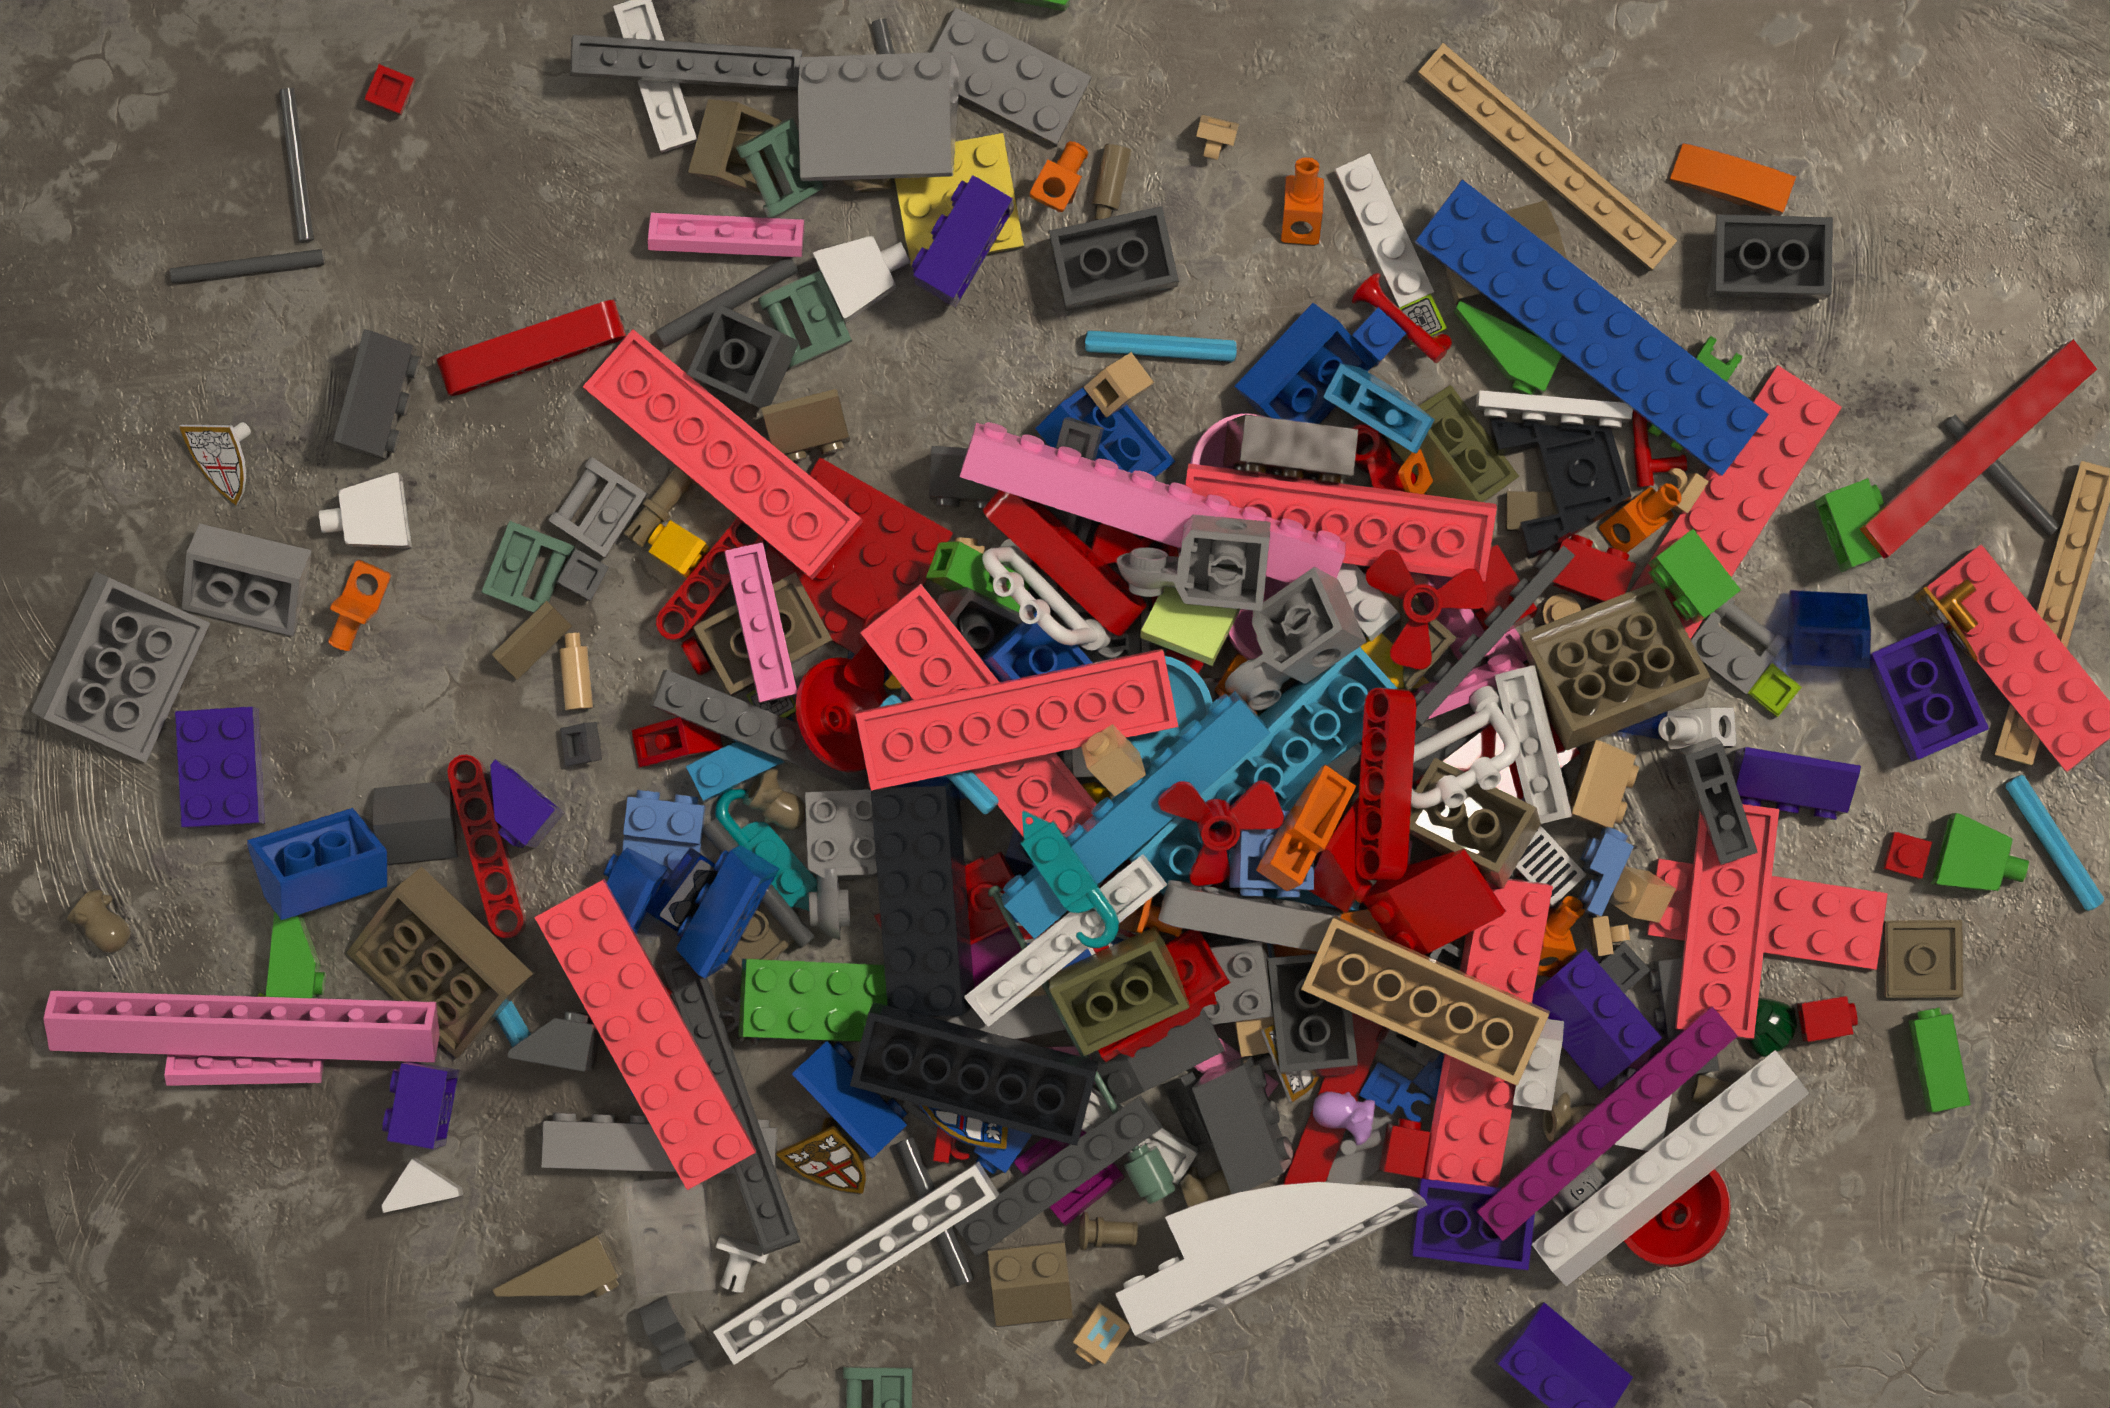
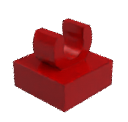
M938 1127L933 1161L949 1163L950 1152L955 1158L965 1160L969 1158L970 1153L958 1151L955 1146L957 1139L949 1136Z

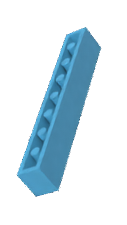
M1236 691L1229 697L1227 694H1224L1216 699L1209 707L1210 713L1200 722L1197 720L1190 722L1180 732L1179 736L1181 739L1172 747L1164 746L1159 749L1150 759L1152 764L1145 769L1146 776L1117 796H1114L1111 800L1109 797L1101 800L1092 809L1091 814L1093 816L1083 825L1076 823L1064 833V836L1097 884L1176 816L1160 809L1158 797L1179 781H1186L1191 783L1199 794H1202L1270 734L1266 724ZM1033 862L1034 868L1022 877L1019 874L1003 888L1005 893L1001 898L1004 907L1036 939L1068 910L1064 908Z

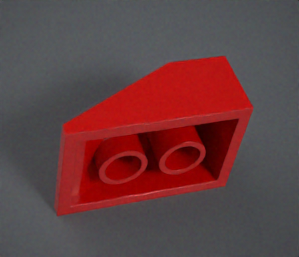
M1465 849L1407 865V870L1401 879L1396 881L1378 880L1371 887L1363 901L1389 940L1423 955L1503 916L1506 912Z

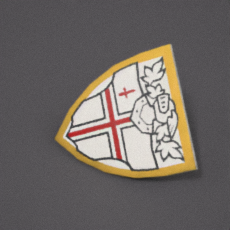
M244 422L239 423L234 428L233 425H180L179 428L184 441L202 473L222 495L233 504L238 505L245 491L246 483L245 459L239 442L251 434L249 426Z

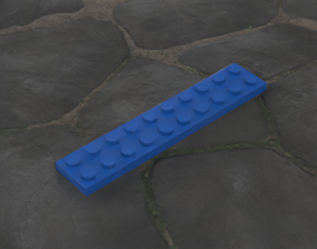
M1463 179L1415 240V243L1719 476H1723L1769 415Z

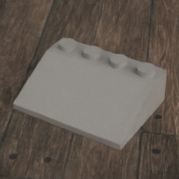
M952 52L800 57L798 118L801 181L953 176L960 74Z
M95 572L31 712L45 720L146 763L210 623L99 572Z

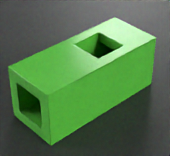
M960 541L941 542L938 544L926 576L927 579L949 591L968 587L1019 612L1020 605L1011 596L1002 597L994 591V578L983 564L982 553ZM1004 566L1009 572H1015L1014 570ZM1007 579L1006 586L1010 590L1011 583ZM1024 580V588L1028 591L1029 584Z
M1940 1007L1917 1011L1918 1019L1909 1020L1908 1023L1926 1112H1938L1971 1105L1952 1013L1941 1014Z

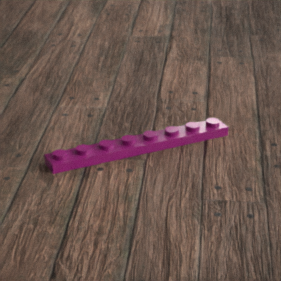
M1710 1006L1476 1211L1499 1238L1504 1241L1738 1037V1035L1713 1006Z

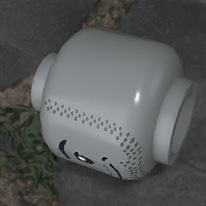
M1592 1163L1556 1194L1552 1200L1563 1213L1569 1209L1574 1211L1609 1182L1597 1166Z

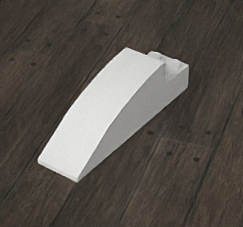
M1329 1182L1278 1185L1239 1192L1206 1201L1165 1217L1184 1259L1180 1261L1176 1257L1158 1266L1159 1272L1148 1278H1145V1275H1139L1126 1281L1123 1284L1125 1289L1116 1293V1296L1134 1335L1154 1343L1427 1206V1203L1423 1197L1407 1188Z

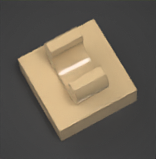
M1202 115L1196 137L1207 139L1203 156L1218 160L1222 143L1234 146L1239 124Z
M1671 468L1669 473L1677 478V489L1682 497L1680 504L1672 509L1679 514H1687L1709 481L1697 473L1686 475L1681 469Z
M1608 916L1588 918L1593 957L1614 954L1612 942L1630 940L1628 924L1610 927Z

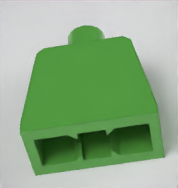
M1952 813L1949 815L1931 884L1953 888L1999 891L2003 877L2023 882L2027 874L2029 861L2009 855L2013 840L2011 837L1962 814Z

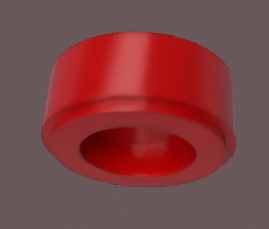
M694 636L682 642L681 647L697 675L701 676L712 670Z

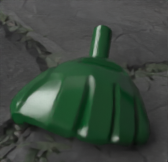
M1758 998L1754 1039H1746L1755 1053L1766 1057L1775 1050L1778 1052L1784 1049L1789 1044L1797 1028L1795 1009L1781 1001Z

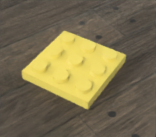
M1003 133L955 142L954 171L951 177L895 178L911 266L922 247L929 249L934 240L932 239L933 235L931 232L942 214L949 216L953 209L951 198L960 182L963 180L968 183L972 175L1013 198L1014 210L988 254L1024 248Z

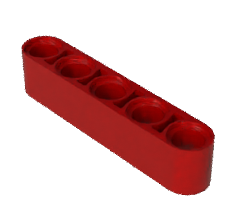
M608 300L439 357L436 359L448 397H452L613 344L624 339L627 335L615 300Z
M998 490L983 508L986 517L1111 633L1122 636L1146 608L1147 605L1144 599L1130 592L1129 584L1042 503Z
M738 517L660 610L656 618V626L659 633L665 639L671 642L685 640L692 633L693 627L703 620L731 586L729 573L718 574L714 571L713 562L717 556L724 554L726 550L762 542L764 546L766 543L759 535L752 544L747 545L739 542L737 537L738 531L746 524ZM696 584H704L708 586L710 591L708 599L702 604H694L689 599V591ZM674 613L682 615L685 620L683 630L676 634L668 633L664 627L666 618Z
M1374 688L1368 692L1365 698L1355 865L1358 874L1366 880L1396 881L1401 879L1407 870L1417 706L1414 695L1405 689Z
M467 754L459 755L449 763L447 769L448 779L487 920L492 932L497 936L515 938L525 930L527 919L505 838L498 833L502 827L495 821L493 795L486 769L478 758ZM464 762H472L476 767V776L469 783H462L457 777V769ZM474 799H482L487 806L486 815L482 819L474 821L467 814L468 804ZM485 836H492L497 842V850L493 856L484 858L478 852V842ZM495 873H502L507 879V888L500 895H494L488 889V880ZM505 910L513 911L518 918L517 926L511 932H504L498 925L499 915Z

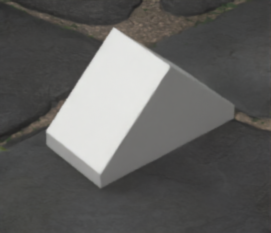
M413 1158L383 1202L382 1209L383 1213L450 1199L462 1196L463 1191L462 1187L419 1159Z

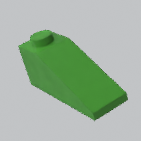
M1459 301L1454 313L1504 377L1514 382L1512 388L1521 394L1534 395V393L1542 395L1562 355L1542 339Z
M274 911L266 997L317 998V995H323L326 973L320 972L321 963L302 914L281 920Z

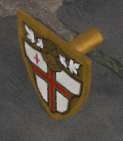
M1965 579L1939 601L1925 586L1914 596L1916 601L1936 624L1943 623L1949 638L1976 662L1978 658L1971 645L1948 614L1950 613L1966 633L1979 624L1962 604L1965 599L1976 591L1974 585L1968 579Z
M833 1118L824 1119L821 1132L776 1153L781 1160L796 1172L820 1185L846 1192L860 1194L864 1192L866 1182L864 1162L856 1147L837 1129L838 1122Z

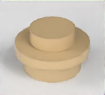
M1557 594L1549 598L1544 604L1542 611L1545 624L1579 612L1581 608L1577 600L1572 596Z

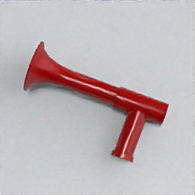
M1375 273L1365 280L1355 292L1352 303L1367 302L1376 308L1379 307L1406 332L1407 338L1434 363H1438L1446 355L1447 350L1450 349L1452 345L1451 338L1446 334L1430 336L1420 325L1415 324L1384 294L1379 284L1380 273Z
M1633 410L1632 423L1637 487L1654 486L1653 473L1669 472L1671 468H1678L1686 472L1687 459L1685 454L1676 457L1652 459L1647 420Z

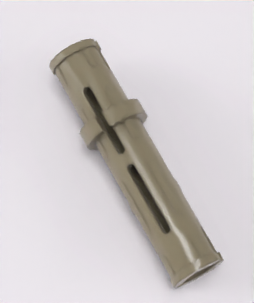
M676 466L652 498L644 500L642 503L644 508L623 534L643 548L657 526L662 521L666 523L671 516L668 513L693 483V480Z

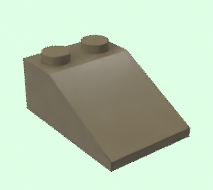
M796 572L772 584L791 664L832 641ZM736 604L693 627L692 632L726 694L733 697L755 685Z
M1434 758L1415 792H1428L1436 788L1437 782L1444 776L1453 775L1457 777L1463 774L1464 771ZM1478 783L1464 790L1467 798L1459 807L1448 808L1444 801L1429 808L1417 809L1411 807L1410 834L1442 855L1465 849L1484 879L1502 889L1541 825L1537 807L1496 787L1484 790Z
M602 1232L493 1289L496 1297L584 1296L592 1291L595 1298L616 1288L619 1285L617 1278L623 1275L624 1272Z

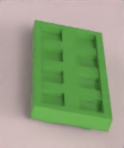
M742 959L739 1037L861 1042L868 1013L873 1002L887 1005L884 965Z

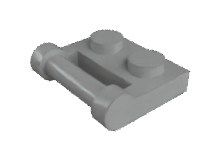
M590 456L584 465L587 469L558 513L554 511L548 521L606 558L648 494ZM599 477L603 478L608 482L580 526H577L571 522V519Z
M1731 598L1705 619L1691 638V642L1706 667L1742 694L1747 695L1774 657L1783 648L1787 639L1779 633L1774 635L1733 604L1735 600ZM1723 616L1766 647L1760 656L1717 625Z

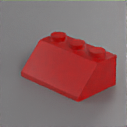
M1359 797L1331 836L1325 850L1322 851L1314 870V890H1308L1345 913L1349 911L1355 900L1362 903L1373 885L1369 880L1363 879L1358 874L1355 865Z

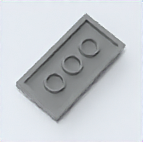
M956 7L932 51L952 52L960 74L958 97L1055 146L1058 145L1092 76Z

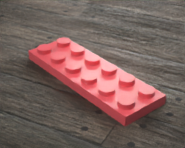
M1981 544L1928 585L1927 588L1939 601L1965 579H1968L1974 585L1976 591L1965 599L1962 604L1979 624L1966 633L1950 613L1948 614L1971 645L1978 658L1977 664L2067 773L2110 740V701Z
M1742 804L1758 853L1722 865L1719 863L1701 811L1699 810L1675 1030L1683 1031L1704 1011L1713 1006L1738 1035L1736 1038L1753 1040L1779 809Z
M1657 859L1655 875L1676 888L1660 923L1648 921L1646 935L1685 941L1693 864ZM1772 876L1763 953L1877 970L1888 893Z

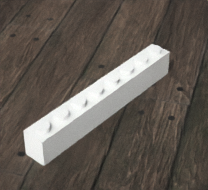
M1776 1050L1773 1051L1531 1245L1551 1271L1567 1287L1809 1094L1808 1090Z
M978 1161L722 1324L713 1333L735 1365L996 1199L999 1192Z

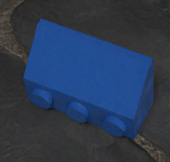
M1312 303L1234 387L1262 416L1320 424L1336 407L1335 404L1326 400L1323 396L1340 363L1361 367L1367 372L1375 363L1337 319Z
M1084 387L1059 404L1035 428L1050 447L1056 448L1063 420L1066 417L1102 427L1104 430L1095 461L1097 459L1112 461L1118 465V469L1130 473L1143 471L1151 474L1156 479L1176 462L1128 405L1106 418Z
M1037 610L1033 613L1035 617L1037 616ZM1023 621L1001 638L981 658L999 682L1093 663L1078 645L1069 646L1061 644L1050 637L1037 623L1026 624Z
M354 808L247 840V847L264 897L281 920L387 887V850Z
M742 845L733 848L730 852L725 850L714 866V870L718 874L711 885L709 883L704 885L695 901L700 906L694 917L688 916L677 933L681 940L676 950L696 973L703 978L709 977L726 966L780 869Z
M626 848L620 856L612 855L603 875L609 877L607 884L634 933L637 935L668 867L630 848Z
M826 1041L792 1075L873 1159L908 1125L903 1120L908 1113L893 1097L886 1102L878 1093L850 1086L854 1067L850 1062L854 1059V1056L839 1041L834 1046L829 1041Z

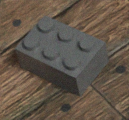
M1162 206L1049 230V239L1065 311L1178 287L1179 279Z

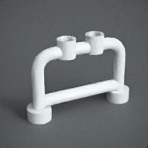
M1010 539L1004 541L1001 547L990 548L983 553V564L994 578V591L1002 597L1011 596L1020 605L1019 615L1023 622L1026 624L1037 623L1050 637L1064 645L1073 646L1080 644L1087 650H1098L1109 644L1112 633L1096 619L1084 620L1030 564L1032 559ZM1004 566L1014 569L1016 572H1009ZM1007 579L1011 583L1010 590L1006 586ZM1024 580L1043 600H1036L1024 588ZM1033 607H1035L1037 610L1036 617L1033 615L1032 612ZM1050 607L1072 630L1060 625L1050 615Z
M1485 686L1473 693L1470 698V706L1475 714L1414 745L1413 763L1490 723L1504 743V750L1491 759L1489 757L1477 759L1471 765L1470 770L1457 777L1453 775L1444 776L1437 782L1436 788L1428 792L1417 793L1412 788L1411 807L1417 809L1429 808L1444 801L1448 808H1456L1465 802L1467 794L1464 790L1478 783L1482 789L1490 790L1500 783L1502 777L1499 772L1515 761L1519 755L1520 742L1517 734L1502 713L1503 708L1499 692L1495 687Z

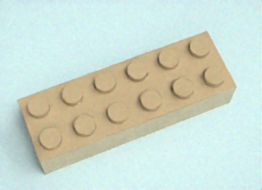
M1337 916L1333 917L1301 989L1517 1086L1550 1014L1549 1010Z

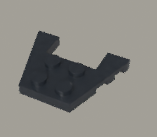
M1505 418L1490 419L1489 428L1498 456L1537 448L1555 507V515L1520 522L1519 530L1528 559L1537 557L1630 502L1632 495L1611 427L1561 423V426L1539 424L1538 421L1524 420L1523 423L1505 422Z

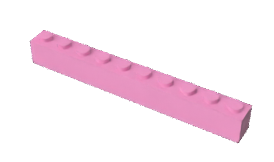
M988 422L985 425L976 423L961 468V478L1178 548H1182L1184 525L1193 514L1271 522L1266 576L1289 584L1313 567L1337 578L1345 557L1346 542L1340 541V537L1328 531L1315 533L1303 529L1302 524L1291 519L1278 521L1266 517L1265 512L1254 507L1241 509L1229 505L1228 500L1217 495L1204 497L1192 493L1191 488L1180 483L1167 485L1155 481L1154 476L1143 471L1130 473L1118 469L1117 464L1106 459L1093 461L1081 457L1080 452L1069 447H1059V449L1044 445L1043 440L1032 435H1022V437L1007 433L1006 428L995 423Z
M50 991L43 1018L49 1051L435 1062L440 1036L436 1002Z

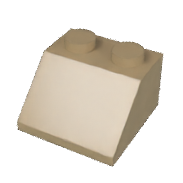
M1599 740L1589 742L1569 800L1572 816L1569 818L1600 828H1606L1607 826L1613 828L1614 823L1620 825L1627 808V803L1622 801L1625 788L1633 787L1639 770V766L1634 765L1636 756Z

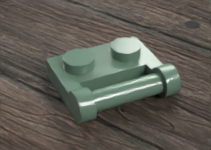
M793 118L784 120L756 137L736 146L740 158H745L766 205L763 208L768 218L786 211L824 188L821 181H801L799 131ZM761 149L764 150L784 194L782 197H779L759 154Z
M821 270L765 294L758 299L762 310L767 309L775 329L796 339L781 305L783 301L791 298L812 345L801 350L798 344L788 366L789 369L801 366L816 357L852 342Z
M509 521L481 592L534 613L546 601H550L556 585L555 582L561 573L566 557H570L575 546ZM543 546L552 550V554L535 597L532 600L524 597L523 594Z
M843 1367V1379H847L846 1408H862V1380H873V1408H912L913 1367Z

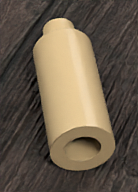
M580 633L564 634L566 648L559 650L565 711L593 708L588 648L587 646H581Z

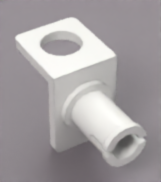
M1700 708L1668 711L1667 717H1664L1659 724V734L1664 740L1668 741L1670 749H1681L1717 737L1723 746L1736 745L1735 713L1733 708ZM1721 717H1723L1726 723V733L1724 737H1722L1719 732V721Z
M721 1234L716 1248L727 1251L730 1256L720 1285L729 1290L733 1277L736 1275L737 1278L732 1291L744 1292L752 1261L765 1264L770 1253L763 1255L760 1246Z

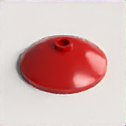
M835 657L817 663L802 678L796 697L797 721L806 744L818 759L829 767L842 772H858L866 769L855 712L878 708L888 696L883 686L879 690L871 692L849 683L844 677V668L851 659Z
M1714 1169L1624 1240V1242L1639 1258L1657 1266L1678 1267L1701 1259L1719 1243L1729 1224L1731 1200L1724 1180ZM1686 1214V1218L1682 1223H1675L1678 1215Z

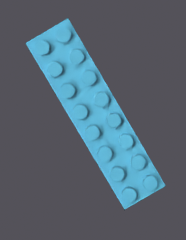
M1361 647L1345 656L1308 683L1304 684L1297 680L1281 695L1278 702L1259 716L1266 724L1270 734L1200 794L1205 802L1211 799H1222L1232 805L1254 783L1263 780L1270 783L1273 787L1281 809L1290 811L1323 765H1328L1362 741L1364 703L1368 692L1374 688H1398ZM1175 816L1127 859L1132 863L1144 854L1166 883L1169 880L1191 883L1189 877L1190 870L1204 845L1197 823ZM1215 822L1210 826V828H1221L1225 825L1226 822ZM1228 849L1226 852L1230 867V849ZM1166 886L1159 891V893L1163 897L1165 894Z

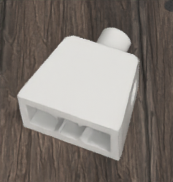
M873 236L821 249L813 253L845 323L851 321L896 289V284L890 272L910 263L901 242L880 251Z
M398 472L339 490L340 508L319 511L322 533L344 531L345 543L349 547L412 548L403 477Z

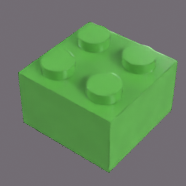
M1867 478L1824 494L1814 501L1841 573L1882 558L1860 530L1867 521L1880 511V507L1884 506L1882 495L1876 484L1871 486Z
M1694 529L1687 532L1648 562L1652 568L1648 572L1650 577L1662 590L1668 588L1676 599L1672 604L1685 621L1691 618L1695 624L1741 591Z

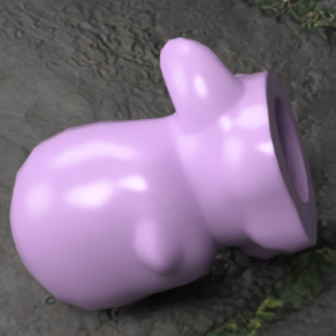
M1329 1091L1320 1093L1315 1098L1313 1116L1320 1125L1327 1128H1346L1353 1134L1356 1145H1362L1371 1137L1375 1111L1374 1100L1369 1099L1364 1102H1358L1351 1096L1350 1092L1340 1094Z

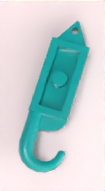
M731 789L725 792L717 801L715 818L720 821L739 845L780 868L772 885L791 908L795 906L810 911L809 892H817V879L770 825L765 822L756 821L741 829L730 816L728 809L733 800L744 799L747 791Z
M1024 810L1022 812L1024 840L1021 842V845L1064 908L1073 913L1086 912L1094 908L1105 924L1103 934L1097 938H1089L1082 932H1078L1076 938L1089 948H1102L1109 945L1119 931V920L1115 910L1055 821L1048 822ZM1031 817L1033 823L1028 824L1026 818Z

